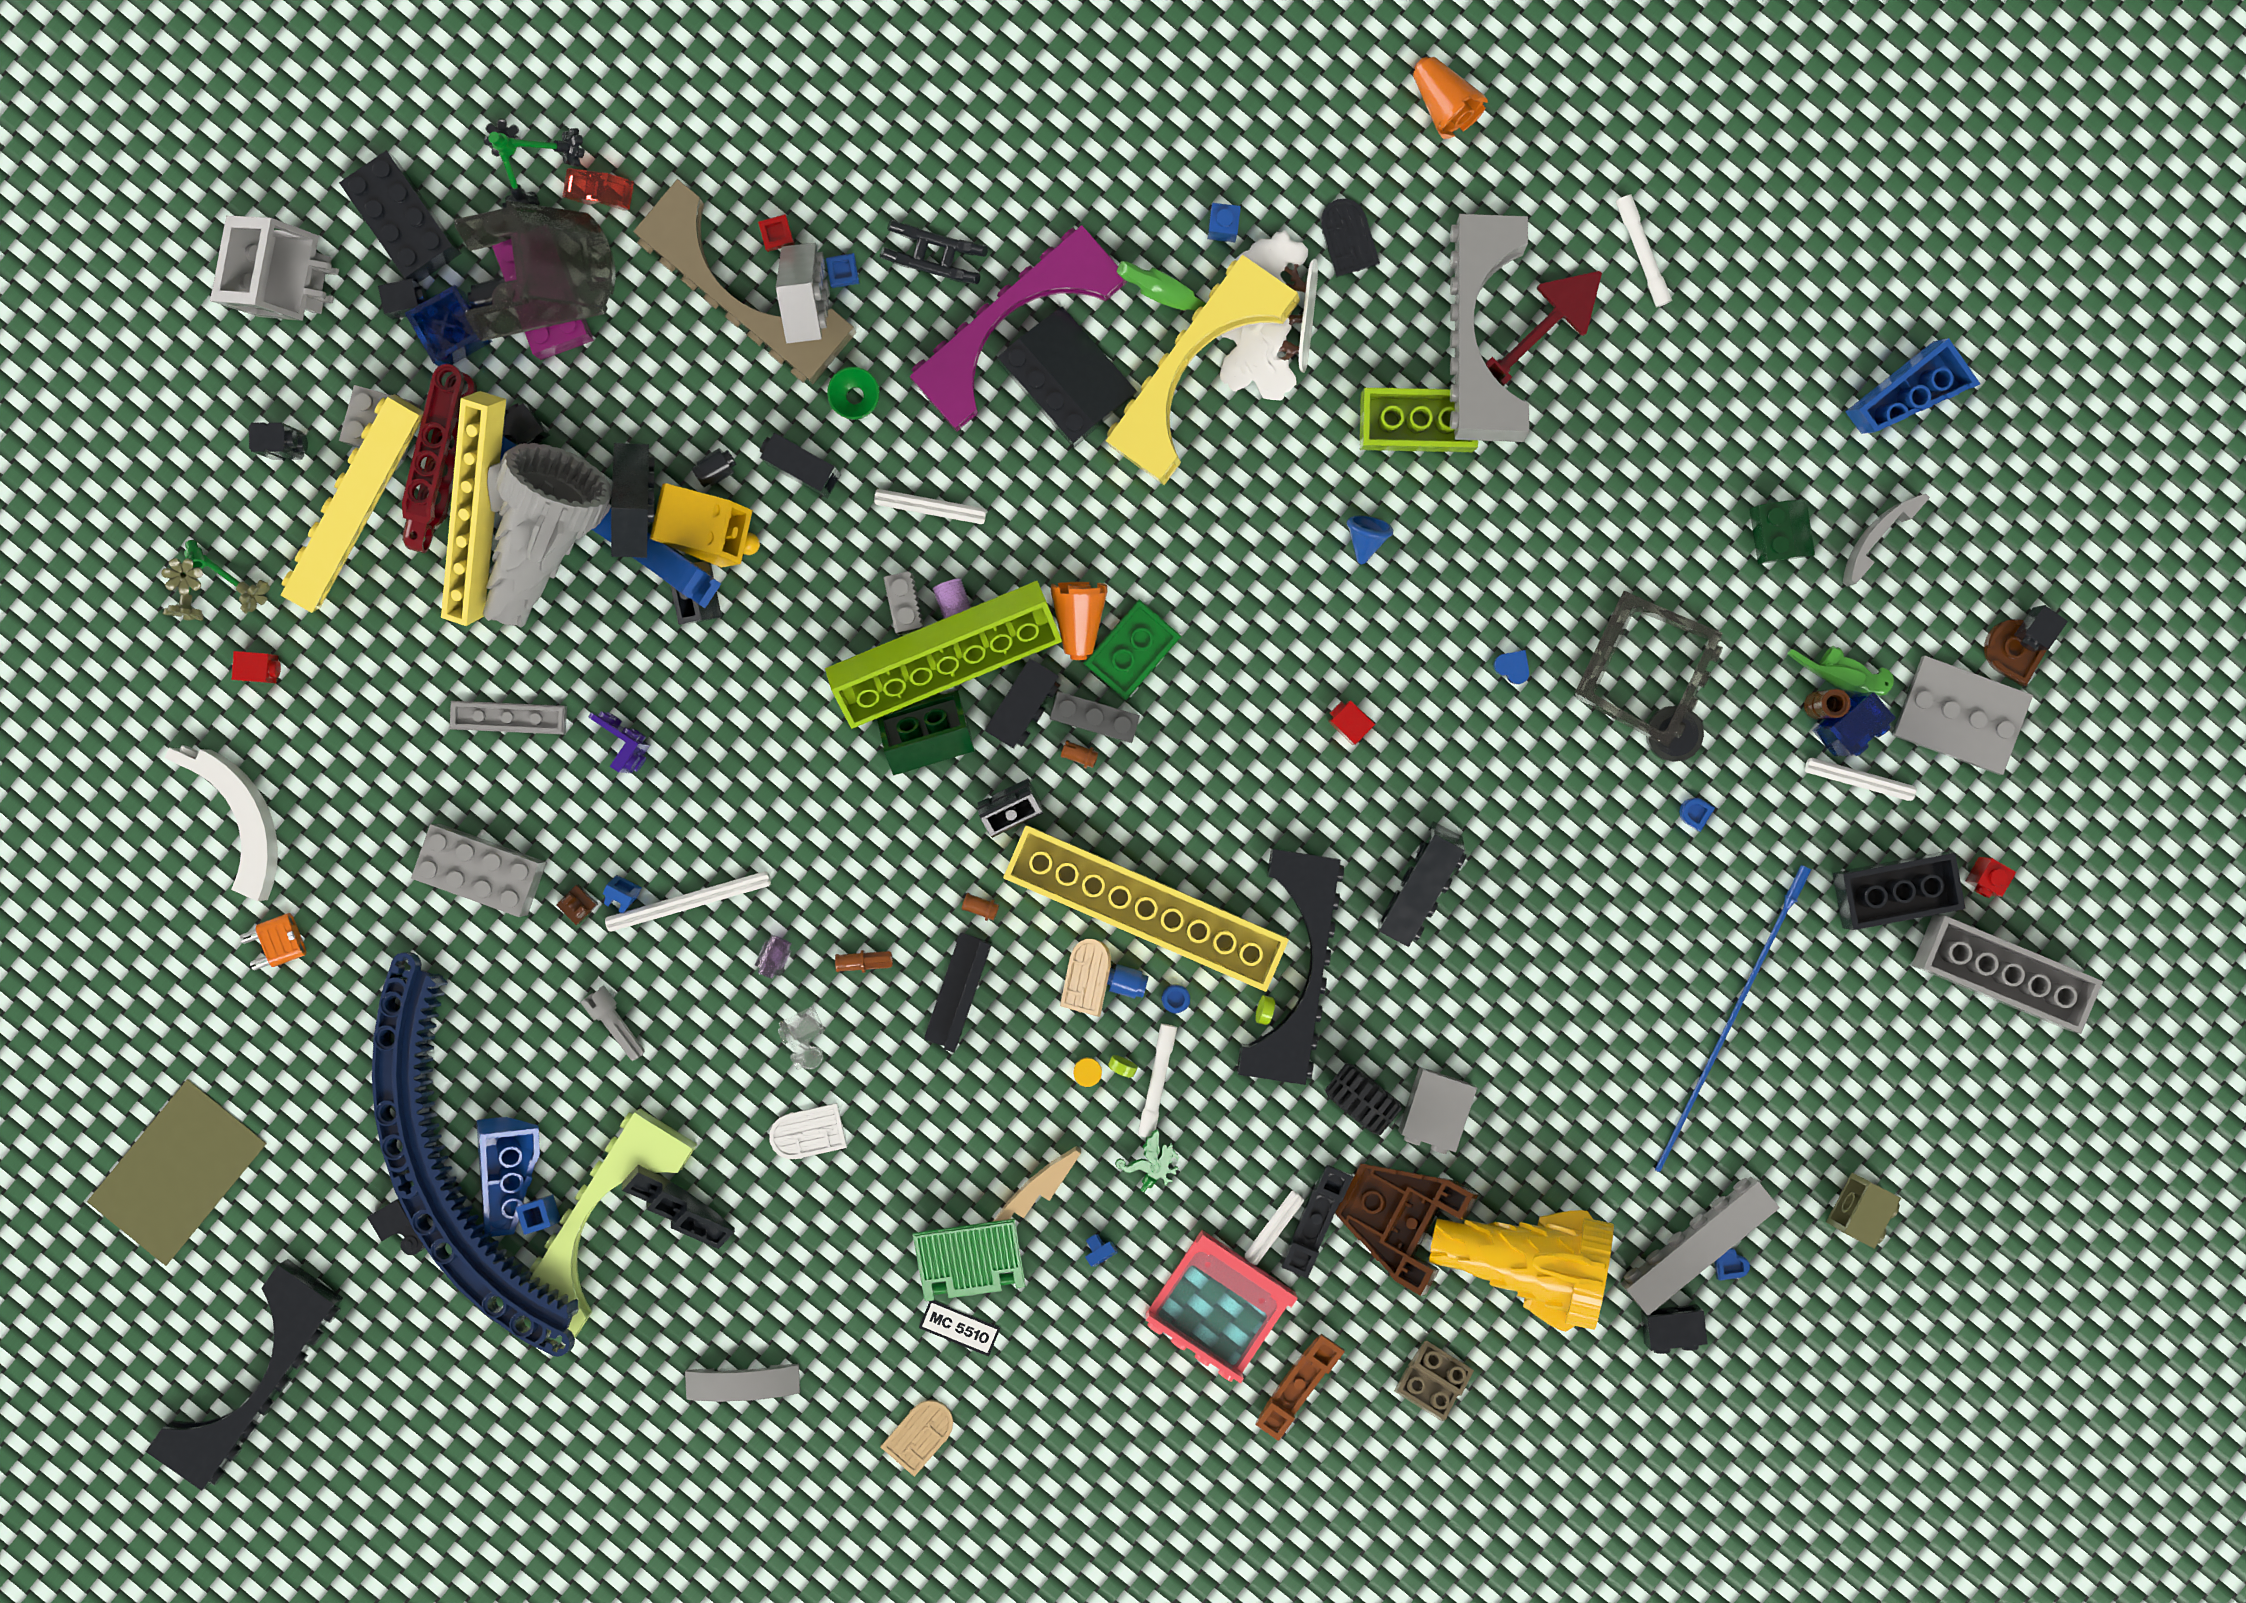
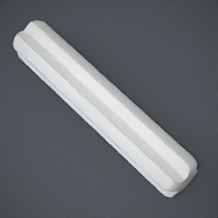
M1295 1191L1289 1193L1245 1253L1246 1260L1254 1265L1260 1262L1303 1204L1304 1198Z

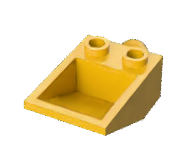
M667 483L662 484L650 539L721 568L741 564L743 554L753 555L760 547L758 537L748 532L753 510L727 499Z

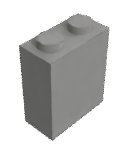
M1419 1067L1398 1129L1401 1135L1405 1136L1404 1141L1419 1146L1421 1141L1431 1144L1430 1149L1442 1154H1447L1448 1150L1456 1153L1477 1087L1471 1083Z

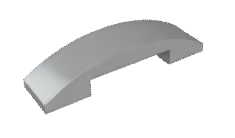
M1927 494L1908 499L1893 506L1872 522L1861 535L1849 556L1844 571L1843 584L1846 586L1857 584L1875 563L1866 554L1896 519H1899L1901 522L1912 519L1930 498Z
M799 1364L771 1365L769 1368L714 1371V1368L685 1371L687 1400L712 1402L748 1401L800 1393Z

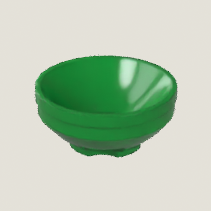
M859 367L844 368L838 371L829 382L827 389L828 401L832 409L846 419L857 420L867 417L874 411L879 401L880 391L877 381L865 369ZM853 388L863 391L864 398L859 404H851L847 400V394Z

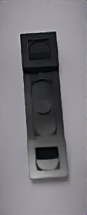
M1326 1165L1306 1203L1281 1266L1283 1269L1308 1279L1319 1255L1320 1245L1339 1203L1343 1201L1353 1175Z

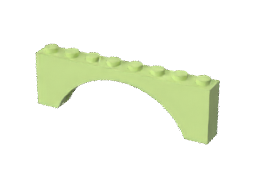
M638 1109L634 1114L629 1112L620 1125L624 1130L619 1138L614 1136L605 1149L609 1154L603 1162L599 1160L590 1173L593 1177L592 1181L588 1186L584 1184L575 1197V1200L578 1201L573 1210L569 1208L559 1223L563 1227L558 1234L553 1233L544 1247L548 1251L543 1259L538 1257L530 1268L531 1273H533L530 1280L539 1277V1286L546 1283L549 1284L548 1292L555 1289L559 1290L558 1298L567 1294L568 1302L574 1299L578 1300V1313L572 1317L567 1328L573 1333L574 1338L577 1337L592 1313L582 1292L577 1269L579 1242L591 1212L606 1193L621 1184L637 1165L654 1173H678L698 1145L642 1109Z

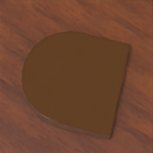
M2014 619L2000 622L1989 631L1985 639V657L1995 671L2021 686H2027L2047 650L2033 652L2020 644L2022 640L2014 634L2024 620Z

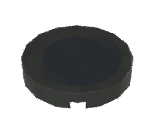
M1679 705L1664 707L1655 712L1648 721L1647 744L1651 751L1660 759L1671 762L1685 761L1694 756L1702 745L1704 738L1703 724L1698 715L1689 708Z

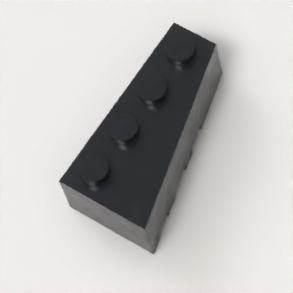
M614 443L611 557L647 558L648 522H654L655 456H649V444Z

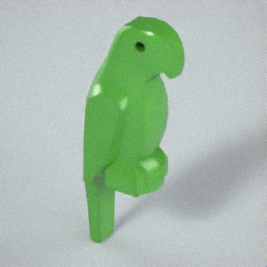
M1121 261L1117 268V273L1120 277L1141 288V294L1163 305L1183 311L1187 309L1196 311L1199 307L1206 305L1205 302L1195 297L1194 292L1187 286L1154 267L1150 270H1143L1132 263Z
M1831 646L1820 660V665L1794 649L1789 650L1787 653L1806 669L1842 691L1871 696H1884L1891 690L1894 684L1893 675L1889 670L1880 668L1877 674H1872L1858 661L1844 657V653L1839 647Z

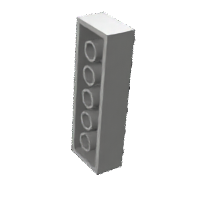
M1932 915L1912 963V966L2055 1026L2082 1034L2103 983L2102 980L1944 915Z

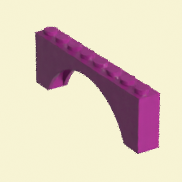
M1082 225L1077 230L1074 227L1068 230L1062 236L1061 240L1063 242L1055 249L1052 246L1049 247L1040 256L1041 261L1036 266L1032 267L1029 265L1018 276L1020 280L1013 286L1008 284L998 292L997 296L999 298L991 305L989 303L984 304L976 312L977 317L970 324L968 322L961 324L955 330L954 334L956 336L948 343L945 340L935 347L933 350L934 355L929 360L925 361L922 359L912 368L913 374L910 375L912 382L956 432L978 414L974 395V378L978 359L991 333L1008 315L1026 303L1055 294H1082L1106 302L1127 283L1126 280L1118 275L1116 263Z

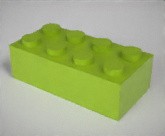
M1364 388L1361 392L1360 450L1474 452L1478 448V440H1455V429H1450V415L1452 411H1455V402H1450V389Z

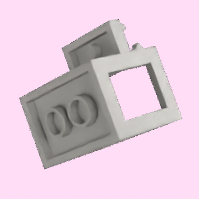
M226 215L210 301L257 317L303 321L305 310L321 314L323 303H333L334 297L326 296L322 288L325 274L338 275L339 269L331 268V257L316 252L319 235L273 218Z

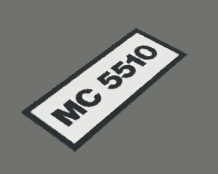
M929 1301L919 1328L988 1357L1001 1329L936 1301Z

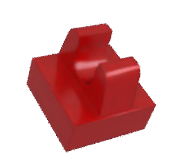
M786 214L758 222L767 252L780 249L783 246L795 245Z

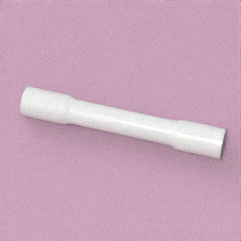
M1632 194L1624 196L1615 202L1632 239L1647 278L1648 288L1657 308L1670 303L1672 298L1665 280L1660 274L1640 222V215Z
M1163 1023L1160 1025L1155 1061L1145 1108L1142 1111L1138 1135L1142 1137L1151 1136L1157 1127L1162 1091L1177 1027Z

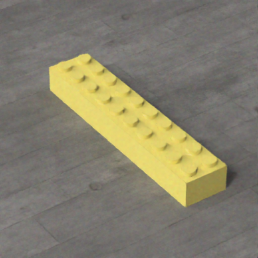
M1029 825L1025 826L1003 877L1006 880L1265 992L1289 941L1283 935Z

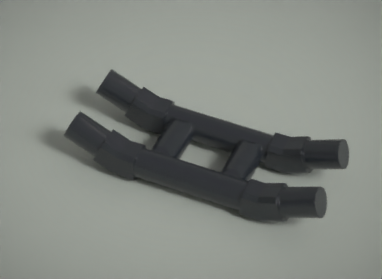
M892 219L889 221L888 231L911 240H917L913 257L883 247L880 258L891 261L899 266L935 274L953 281L979 284V273L951 266L956 251L966 255L986 257L988 253L986 245L928 232ZM928 243L945 248L940 264L924 260Z

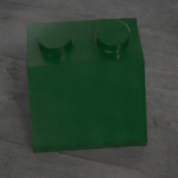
M1807 500L1780 501L1757 505L1749 509L1758 565L1815 556Z

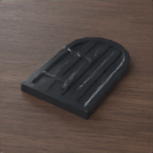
M1346 198L1337 199L1329 203L1322 213L1321 229L1336 278L1380 265L1367 217L1362 207L1355 201Z

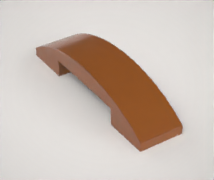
M1320 1334L1286 1374L1267 1402L1255 1425L1279 1441L1295 1420L1296 1412L1325 1373L1329 1374L1345 1350L1323 1334Z

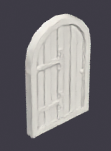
M834 1103L795 1113L791 1112L780 1117L770 1130V1144L773 1150L779 1156L786 1159H802L812 1155L847 1148L838 1104Z

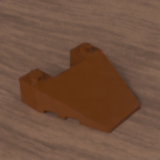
M1361 1163L1335 1214L1354 1236L1366 1246L1371 1255L1383 1265L1397 1283L1422 1296L1428 1293L1440 1269L1415 1254L1439 1208L1460 1220L1466 1219L1479 1194L1455 1180Z

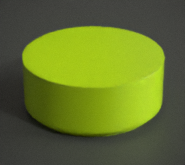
M1265 995L1261 997L1256 1011V1023L1268 1025L1271 1022L1275 1009L1273 997Z
M1112 1055L1108 1064L1112 1071L1128 1078L1134 1077L1138 1069L1136 1064L1118 1055Z

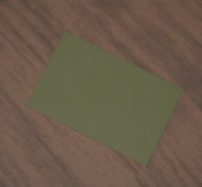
M187 1079L92 1194L87 1203L162 1264L167 1266L267 1143Z

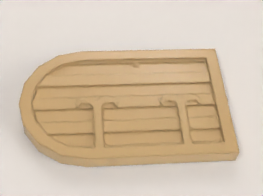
M1085 939L1073 948L1062 993L1061 1007L1097 1017L1101 1016L1111 968L1110 952L1103 942L1097 939Z
M937 1400L920 1402L910 1410L909 1414L880 1448L915 1477L942 1444L947 1441L952 1432L954 1420L951 1411L945 1404Z

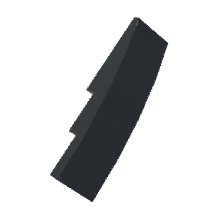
M637 1165L622 1182V1191L646 1201V1210L671 1220V1229L717 1249L735 1232V1227L702 1201L666 1178L640 1165Z

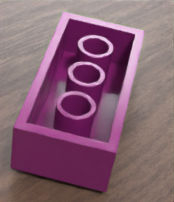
M547 226L492 246L533 355L540 360H544L594 341L556 237Z

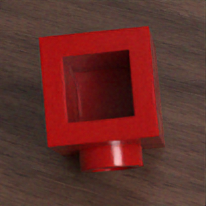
M1979 857L1965 882L1974 886V891L1986 898L1991 896L2003 897L2017 872L1993 858Z

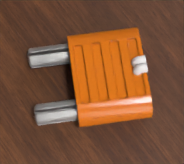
M290 913L256 925L255 930L240 935V939L257 933L255 936L242 940L243 944L256 939L260 940L265 956L251 961L250 966L265 960L267 962L251 967L254 971L268 965L276 967L306 955L305 945L295 919Z

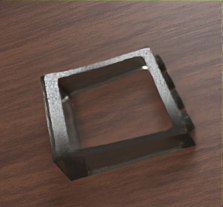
M1623 591L1575 691L1576 699L1670 748L1674 738L1680 739L1687 724L1682 722L1686 713L1692 714L1698 703L1699 698L1695 697L1698 687L1705 688L1711 672H1708L1707 669L1710 662L1716 663L1721 655L1723 647L1719 646L1723 633L1655 605L1627 591ZM1635 612L1643 613L1708 641L1672 720L1665 731H1660L1595 694Z

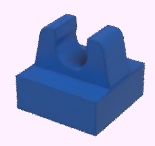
M616 875L604 889V904L609 906L615 900L621 904L618 912L624 913L639 896L642 887Z
M1098 1234L1086 1240L1092 1253L1085 1257L1091 1267H1096L1118 1253L1113 1242H1108L1104 1245Z

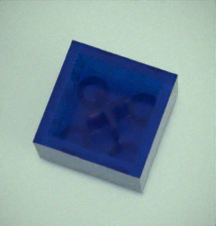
M456 285L405 313L433 364L438 367L443 364L453 365L493 342L476 311L471 307L465 292Z
M1874 692L1854 694L1850 698V709L1844 716L1825 719L1812 731L1833 756H1858L1869 747L1868 742L1873 737L1879 738L1890 730L1891 726L1889 724L1896 717Z

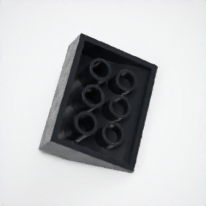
M1060 307L1018 338L997 357L1000 366L1073 448L1137 393V390L1063 307Z

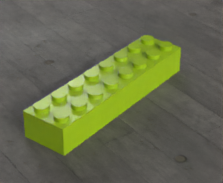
M1035 581L825 668L831 691L852 729L1063 641L1038 581Z

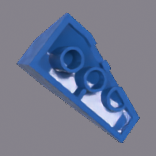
M509 1117L477 1120L483 1223L485 1224L484 1234L491 1232V1237L514 1234L519 1221L516 1207L524 1204L523 1200L532 1180V1172L540 1155L538 1125Z

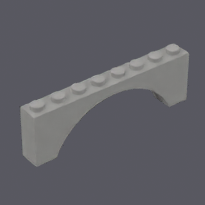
M1459 214L1456 225H1451L1450 242H1455V251L1451 252L1450 268L1455 269V277L1451 278L1450 294L1455 295V304H1451L1450 321H1455V331L1452 330L1450 335V348H1455V357H1452L1450 362V375H1455V384H1451L1450 402H1455V411H1452L1450 415V429H1455V440L1524 442L1529 433V403L1517 398L1504 388L1486 366L1476 342L1474 309L1477 296L1488 279L1502 266L1523 256L1528 244V216Z

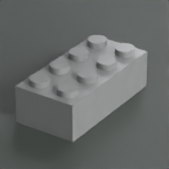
M816 243L783 246L781 248L776 292L786 344L822 339V330L827 328L826 318L828 317L827 307H829L828 297H830L828 280H823V269H825L823 252H817Z
M430 824L411 879L511 915L523 917L527 916L530 911L547 862L442 824Z

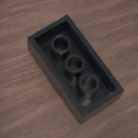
M387 150L339 182L406 280L412 278L419 283L462 254L398 160Z
M1938 852L1832 873L1842 928L1858 930L1966 909L1956 854L1952 852Z

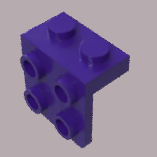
M591 712L588 718L625 742L609 767L618 773L632 774L633 771H639L646 761L644 754L650 747L644 741L646 736L634 728L622 727L620 725L622 720L610 712Z

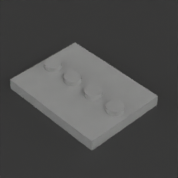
M1922 656L1892 736L1992 773L2003 775L2033 695L1936 659Z

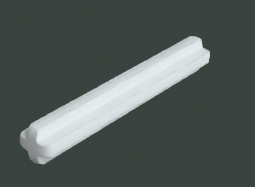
M877 489L875 492L874 503L876 505L984 524L986 510L984 508Z
M1808 758L1805 765L1807 773L1907 801H1912L1917 791L1913 785L1815 758Z

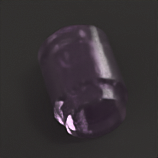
M771 934L769 940H765L754 964L759 967L758 973L771 979L775 975L781 976L792 952L790 950L792 943Z

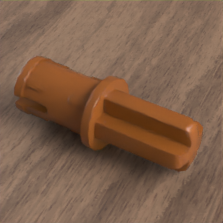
M861 950L860 953L835 955L836 972L862 970V973H865L869 969L891 968L893 965V957L890 951L865 953L864 950Z

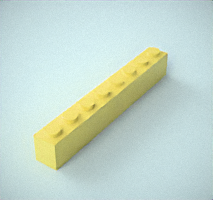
M482 391L461 398L441 611V618L464 626H468L484 617L483 610L487 598L486 586L489 578L495 512L490 509L487 478L490 466L500 463L506 399Z
M395 394L388 396L386 399L383 397L377 404L374 411L378 414L373 424L368 423L363 430L361 438L364 441L360 448L356 447L349 456L348 463L351 465L347 473L343 472L338 477L334 485L337 488L334 497H329L321 509L324 515L320 523L315 522L308 533V537L311 539L307 547L303 546L295 557V561L298 564L294 571L290 570L282 581V586L285 588L281 596L311 613L321 608L422 421L424 411Z

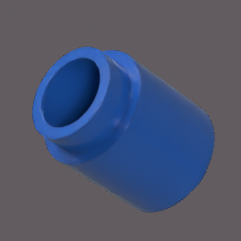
M1117 964L1115 969L1110 968L1107 985H1110V992L1134 999L1136 996L1143 998L1149 976L1143 975V971Z

